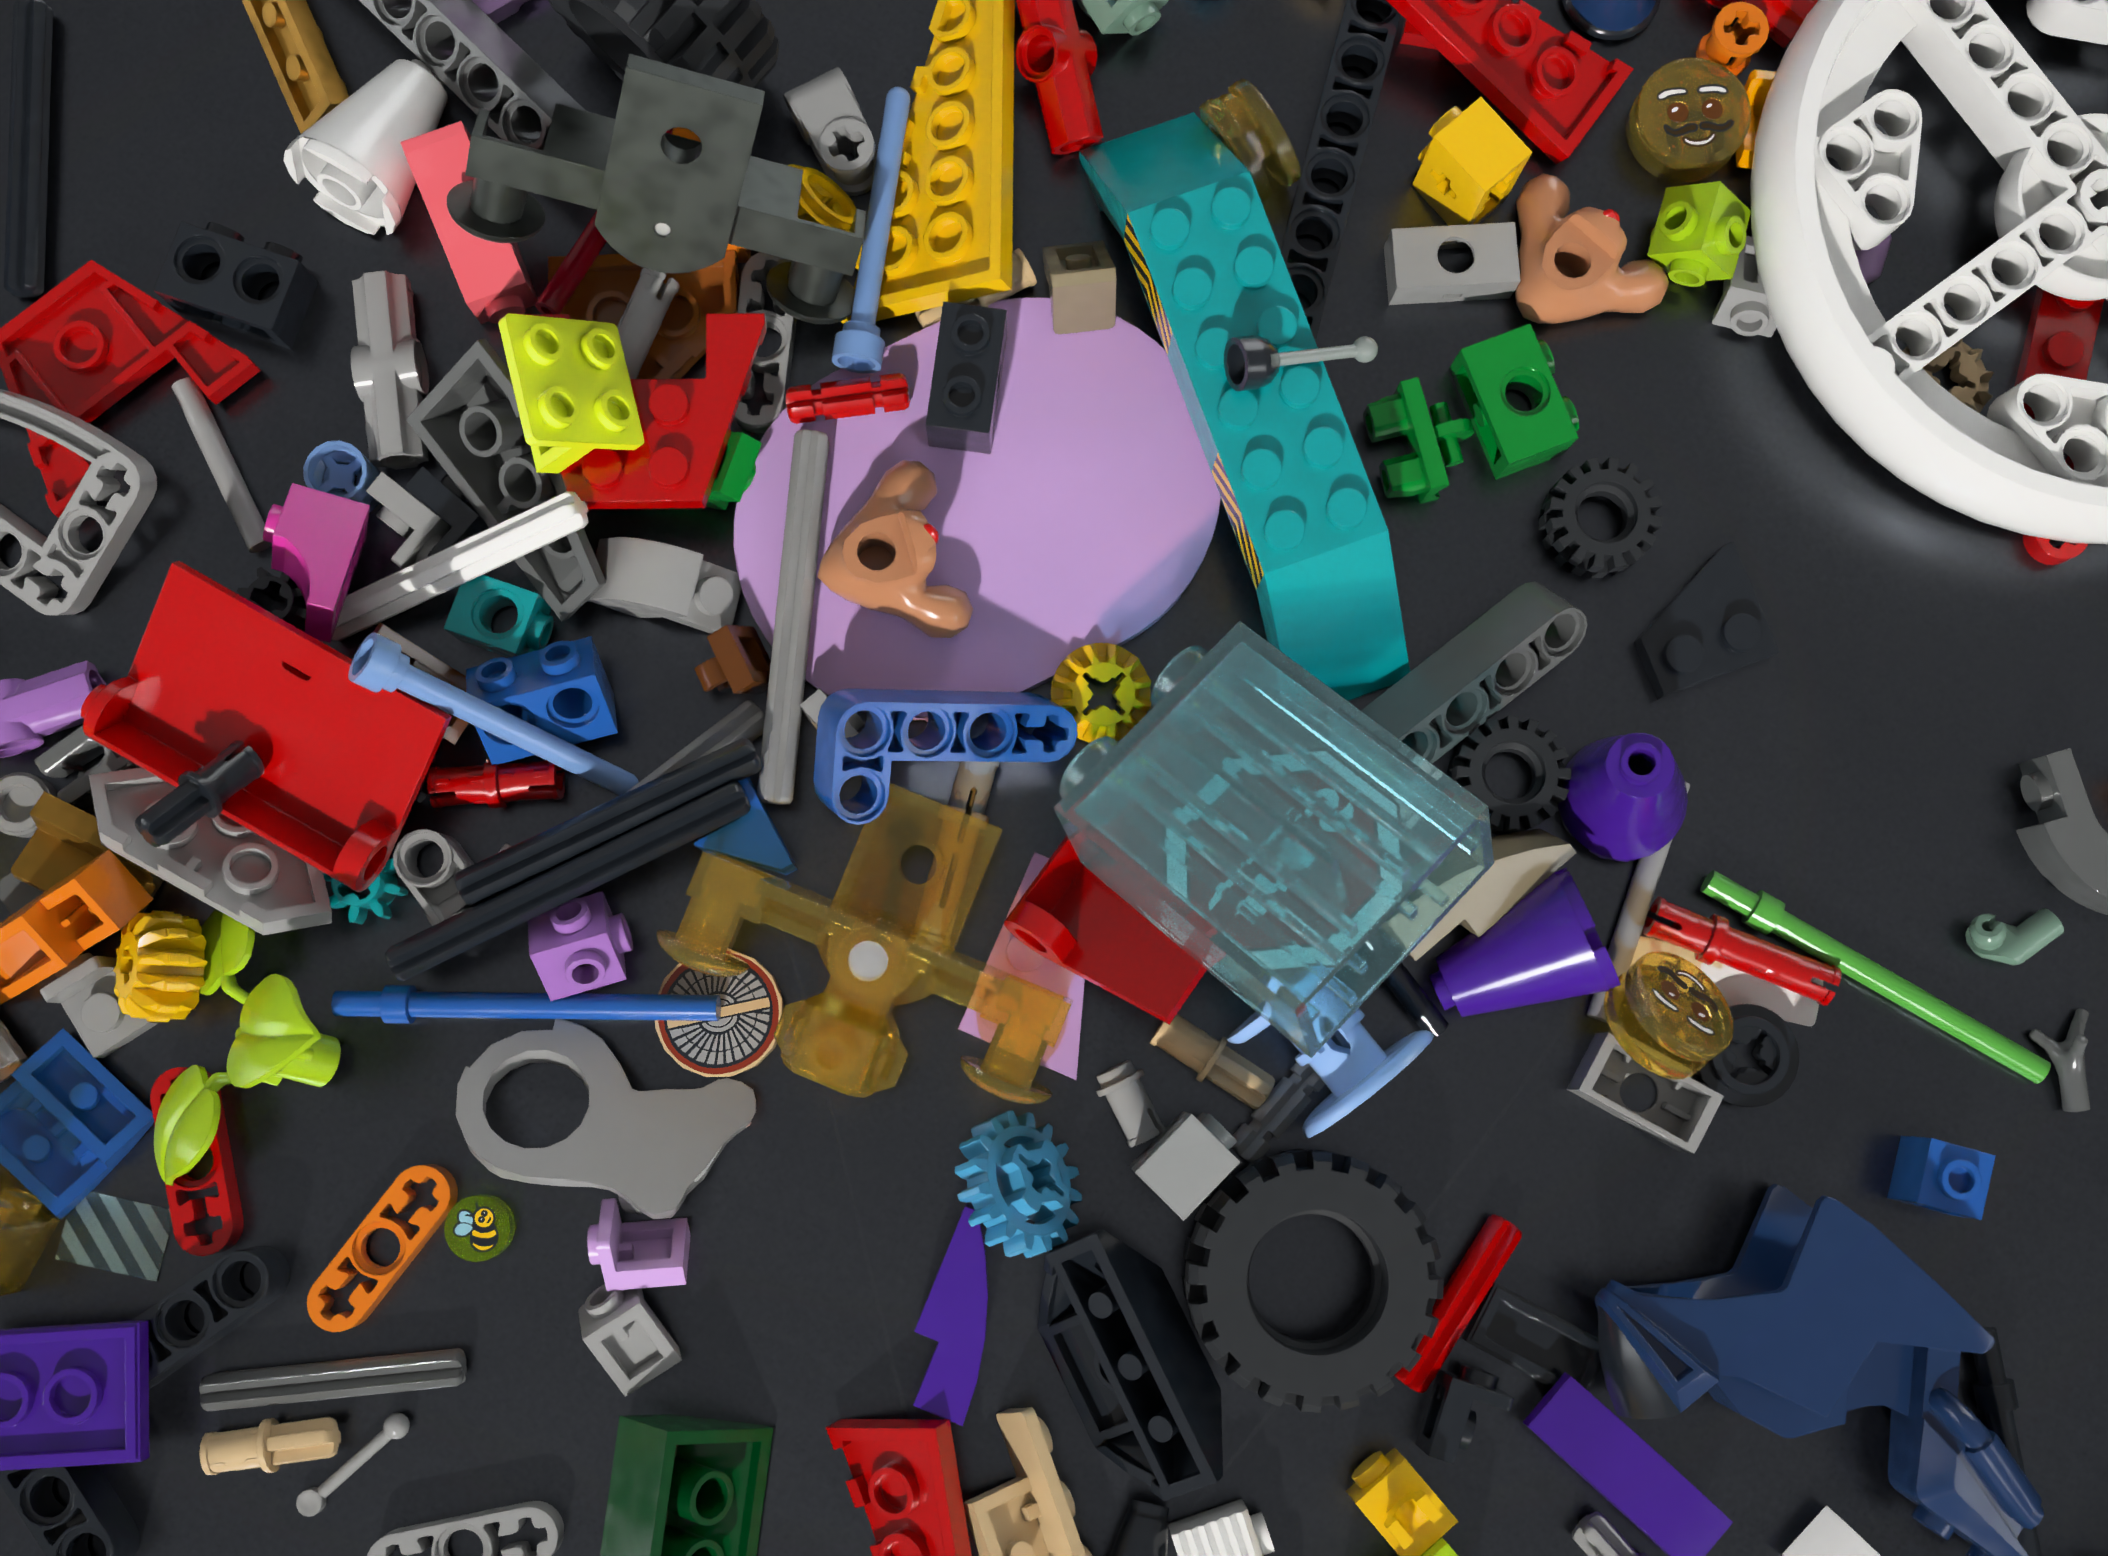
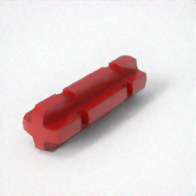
M893 373L879 375L880 381L871 382L870 377L823 382L820 383V389L813 390L811 389V384L792 386L786 389L785 395L788 417L792 423L799 424L816 421V415H825V420L875 414V408L884 407L885 412L905 410L910 404L908 382L905 374Z

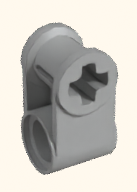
M836 67L783 93L786 105L806 144L811 146L824 173L836 182L849 196H858L870 191L877 157L875 142L856 97L841 69ZM852 154L855 160L848 162L845 155Z
M423 829L406 834L397 843L393 853L394 868L398 876L422 906L432 926L475 906L465 903L459 894L454 880V876L458 871L473 865L474 862L462 848L461 844L453 837ZM436 843L443 852L444 862L441 869L435 875L425 878L417 867V857L419 851L424 846Z

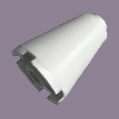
M395 60L289 144L285 150L283 161L290 176L298 185L306 177L319 191L313 201L343 223L375 235L382 226L386 229V235L392 234L403 218L416 184L400 142L437 129L448 100L447 93L443 88V82L421 60Z

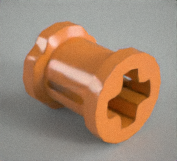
M1746 2L1730 3L1721 9L1713 21L1711 31L1702 37L1696 51L1699 66L1711 78L1721 81L1732 80L1747 68L1751 62L1752 55L1760 50L1768 38V19L1762 10ZM1738 17L1733 27H1731L1730 25L1733 23L1734 19ZM1731 57H1734V58L1732 59V61L1730 62V64H1729V65H1726V64L1728 63V61L1730 60V58H1731Z

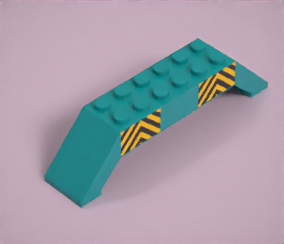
M1194 112L1079 151V159L1099 212L1104 211L1124 240L1255 586L1272 660L1270 665L1291 721L1299 720L1393 686L1410 672L1389 531L1324 362L1280 366L1278 374L1271 383L1259 389L1246 391L1233 390L1225 374L1224 351L1227 342L1232 337L1261 336L1268 339L1277 348L1278 353L1318 348L1250 171Z

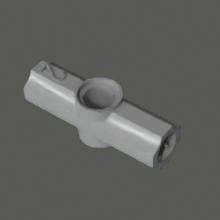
M387 271L363 273L362 277L352 281L358 346H353L351 349V370L357 394L360 400L364 402L369 461L375 467H386L395 470L417 467L418 464L429 461L428 448L407 422L406 418L423 401L422 396L428 394L429 373L423 347L416 338L411 281L405 274H394Z

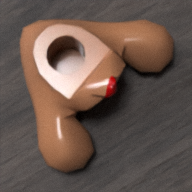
M1543 173L1523 185L1516 202L1521 232L1518 251L1521 282L1515 290L1516 305L1523 319L1538 324H1557L1581 320L1603 312L1644 313L1661 303L1669 285L1663 267L1650 259L1630 261L1621 268L1618 266L1621 256L1626 249L1627 238L1620 227V217L1613 209L1601 210L1593 207H1584L1566 216L1570 209V191L1557 176Z
M900 461L884 473L866 503L831 542L821 559L817 577L833 593L845 600L870 610L898 616L934 638H952L968 627L973 612L972 605L965 591L950 585L927 586L926 578L933 570L936 561V544L939 540V533L934 526L928 523L921 510L926 509L937 494L935 475L920 461Z

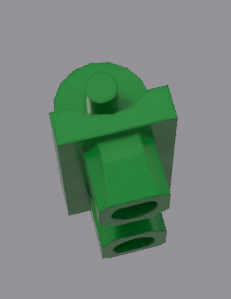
M1419 377L1400 381L1393 395L1386 396L1367 405L1363 412V418L1372 443L1401 436L1406 455L1383 460L1379 466L1380 478L1386 497L1418 495L1420 504L1438 500L1440 498L1439 491L1449 485L1439 448H1441L1446 467L1464 462L1459 442L1471 437L1474 434L1471 419L1452 420L1447 402H1440L1429 407L1433 426Z

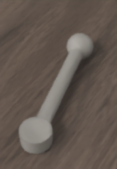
M392 1413L384 1421L383 1430L318 1488L311 1487L300 1493L296 1501L299 1513L310 1517L321 1512L326 1506V1497L391 1439H401L408 1433L410 1428L408 1417L402 1413Z

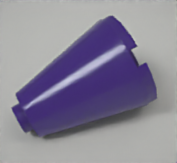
M1631 733L1599 739L1578 751L1565 767L1571 768V779L1563 782L1562 788L1568 789L1569 792L1566 799L1558 804L1563 826L1572 838L1574 836L1578 842L1589 849V852L1602 859L1623 862L1645 858L1667 845L1682 826L1688 804L1685 780L1671 750L1656 736L1647 733Z
M1567 868L1554 872L1480 937L1470 932L1437 956L1435 959L1440 970L1429 975L1444 1010L1456 1006L1461 1017L1609 991V989L1621 985L1605 946L1603 947L1595 929V923Z

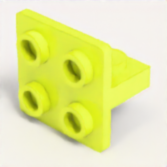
M512 313L506 314L499 320L498 325L524 438L527 444L531 446L537 473H560L593 449L636 450L644 444V436L620 335L615 324Z

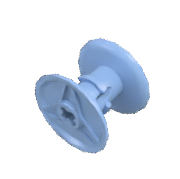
M1335 972L1300 974L1227 1037L1230 1043H1244L1273 1022H1276L1300 1052L1295 1057L1297 1063L1300 1066L1309 1063L1332 1093L1305 1120L1302 1127L1305 1138H1311L1324 1131L1374 1095L1408 1066L1431 1043L1434 1034L1427 1030L1415 1031L1383 1051L1360 1023L1365 1014L1360 1008H1356L1351 1012L1326 981Z

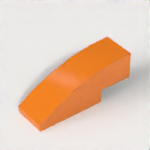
M110 849L56 883L0 923V1005L68 966L83 951L120 930L154 900Z

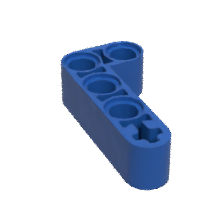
M851 688L837 690L826 698L820 707L818 715L813 777L814 790L819 800L845 822L855 825L870 823L879 817L886 808L889 797L892 761H1057L1066 756L1075 745L1078 735L1077 723L1073 715L1065 708L1042 695L1031 692ZM865 710L867 716L865 727L857 735L846 738L844 729L847 720L856 712ZM922 712H927L928 723L925 730L917 737L909 738L908 728L912 719ZM988 713L987 728L980 736L971 739L970 729L972 723L980 715ZM1017 722L1025 727L1036 728H1034L1031 735L1017 727ZM861 775L862 783L857 794L849 800L840 801L839 794L845 781L853 776Z

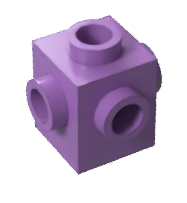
M603 891L571 899L528 920L529 955L550 1001L588 990L601 989L609 984L627 979L624 953L633 950L631 932L623 913L612 914Z

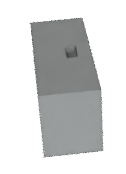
M1515 222L1391 229L1384 245L1389 305L1509 299L1521 282ZM1471 248L1473 264L1464 272H1449L1438 261V249Z
M1609 1032L1595 1033L1567 1087V1090L1673 1149L1695 1154L1724 1097ZM1635 1073L1648 1076L1656 1087V1099L1653 1105L1641 1112L1633 1111L1626 1107L1620 1096L1622 1082L1629 1075Z

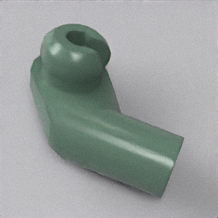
M2041 908L2017 927L1996 921V915L1981 914L1971 921L1965 936L1967 944L1979 957L2014 966L2024 963L2062 935L2064 927L2053 912L2046 908Z

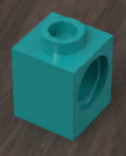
M481 575L460 585L443 629L459 641L510 658L544 649L553 630L554 618L549 615L551 607L538 593L486 575ZM506 606L517 607L518 618L515 625L507 632L493 633L491 622L494 614Z

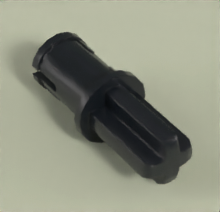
M234 741L228 748L219 753L216 758L197 771H185L178 777L179 786L136 818V829L146 842L153 847L168 844L203 816L215 818L223 811V803L240 789L264 774L265 768L262 760L249 745L244 747V742Z

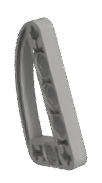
M0 389L1 419L43 435L91 462L48 538L0 504V541L6 534L10 533L19 540L22 550L20 561L13 568L7 567L0 558V585L44 615H75L84 611L90 605L152 502L157 490V476L153 466L144 457L95 426L41 401ZM117 470L126 471L124 480L131 486L128 493H118L121 484L114 478ZM97 501H109L106 507L97 505ZM88 517L96 519L103 531L102 543L94 552L87 551L79 539L81 523ZM37 571L46 576H64L61 586L68 592L66 598H55L59 588L45 576H32Z

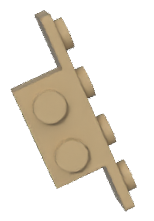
M1032 1407L1010 1408L996 1414L1017 1477L963 1502L965 1516L979 1556H1092L1091 1552L1080 1540L1073 1520L1075 1516V1503L1068 1487L1059 1480L1050 1454L1053 1450L1052 1437L1044 1421L1037 1416Z

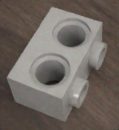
M1182 1111L1166 1127V1130L1128 1167L1184 1221L1240 1163L1229 1151L1237 1140L1209 1113L1206 1115L1202 1112L1196 1118L1193 1114Z

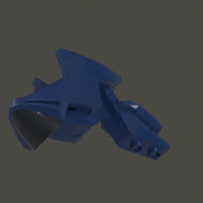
M1773 1183L1765 1193L1734 1267L1729 1272L1678 1282L1624 1286L1614 1279H1610L1606 1287H1601L1595 1296V1304L1598 1311L1599 1358L1606 1387L1617 1415L1632 1419L1676 1417L1708 1391L1714 1401L1783 1438H1796L1845 1424L1847 1411L1865 1406L1884 1405L1891 1408L1888 1458L1889 1482L1895 1490L1917 1505L1911 1516L1947 1541L1953 1532L1971 1544V1547L1965 1554L1966 1556H2029L2017 1540V1537L2023 1528L2032 1530L2039 1525L2044 1516V1509L2041 1506L2042 1498L1999 1436L1987 1429L1974 1413L1958 1399L1961 1351L1984 1354L1993 1347L1995 1343L1994 1338L1935 1280L1880 1230L1835 1198L1821 1196L1816 1200L1814 1207L1811 1208L1784 1186Z

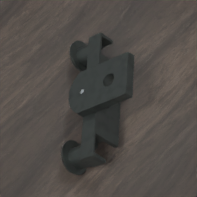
M629 54L616 119L556 103L543 150L486 136L490 110L480 108L471 135L465 173L466 176L474 177V180L462 182L454 186L449 191L446 199L447 208L452 219L462 229L475 237L495 243L525 241L535 236L542 229L546 218L544 209L528 192L597 209L595 226L609 245L630 262L656 272L687 273L706 268L725 258L728 244L792 260L780 263L770 269L766 277L767 291L774 303L785 313L801 321L813 324L837 323L845 320L852 314L855 289L843 277V274L853 276L864 239L866 211L856 209L850 232L798 218L803 170L750 156L763 107L765 91ZM677 127L687 128L693 131L701 142L666 132Z

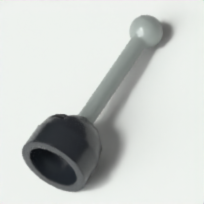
M1261 336L1232 337L1225 347L1224 369L1227 380L1233 390H1254L1271 383L1278 374L1280 366L1355 358L1361 363H1367L1376 357L1378 346L1374 339L1363 336L1356 339L1351 345L1278 353L1277 348L1268 339Z

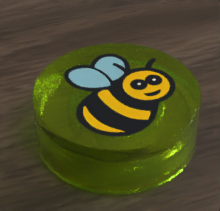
M488 1194L474 1195L459 1201L448 1213L444 1226L445 1238L449 1248L458 1257L471 1262L486 1261L500 1255L510 1245L515 1232V1220L509 1206L500 1198Z

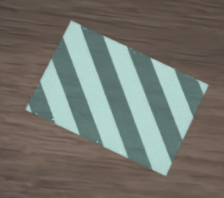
M90 1192L67 1214L55 1259L157 1282L172 1225L170 1209Z

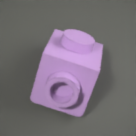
M616 1198L602 1199L599 1224L589 1225L587 1246L591 1265H601L606 1290L616 1291L686 1285L691 1237L687 1218L622 1223Z

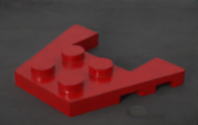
M93 260L88 261L0 328V368L8 391L56 407L87 423L92 422L174 358L177 359L207 398L216 405L261 371L256 363L247 355L228 346L205 329L173 312L158 300ZM26 428L30 443L27 444L34 466L41 471L48 494H45L47 504L52 513L59 518L91 462L57 442Z
M765 313L706 314V377L704 379H630L644 436V444L636 450L593 449L561 472L566 490L575 492L581 501H585L588 509L705 508L732 433L730 428L741 396L745 395L752 375L751 368L759 345L763 344L767 332ZM523 314L572 319L570 314Z

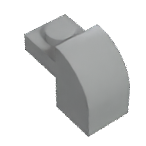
M640 538L599 539L595 557L606 583L588 601L637 618L664 617L712 634L725 625L733 624L741 584L737 572L704 561L703 554L678 546Z

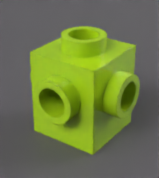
M1721 181L1667 187L1656 225L1651 232L1647 255L1664 268L1670 280L1683 286L1698 287L1704 285L1706 281L1733 279L1739 254L1746 243V229L1751 210Z

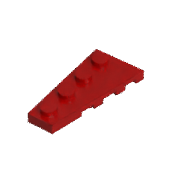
M1386 0L1555 164L1569 158L1634 70V68L1618 58L1610 62L1590 50L1592 42L1571 30L1564 34L1539 19L1541 11L1523 0H1519L1516 3L1510 0Z
M840 1419L826 1427L833 1449H843L853 1477L846 1481V1485L855 1508L864 1506L876 1542L869 1546L872 1556H972L950 1419Z

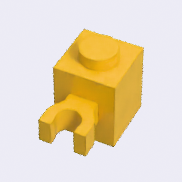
M1395 1447L1386 1455L1381 1451H1377L1365 1459L1351 1476L1355 1483L1346 1490L1354 1503L1399 1556H1421L1459 1522Z

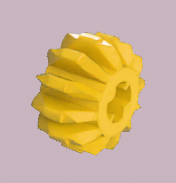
M153 910L151 913H138L125 925L121 931L120 946L116 948L117 961L113 969L116 973L114 992L119 997L118 1005L123 1014H128L132 1018L146 1019L147 1022H169L173 1019H186L191 1010L195 1009L199 1003V990L205 985L204 968L208 963L205 960L204 954L207 941L204 935H202V928L198 919L174 914V912Z

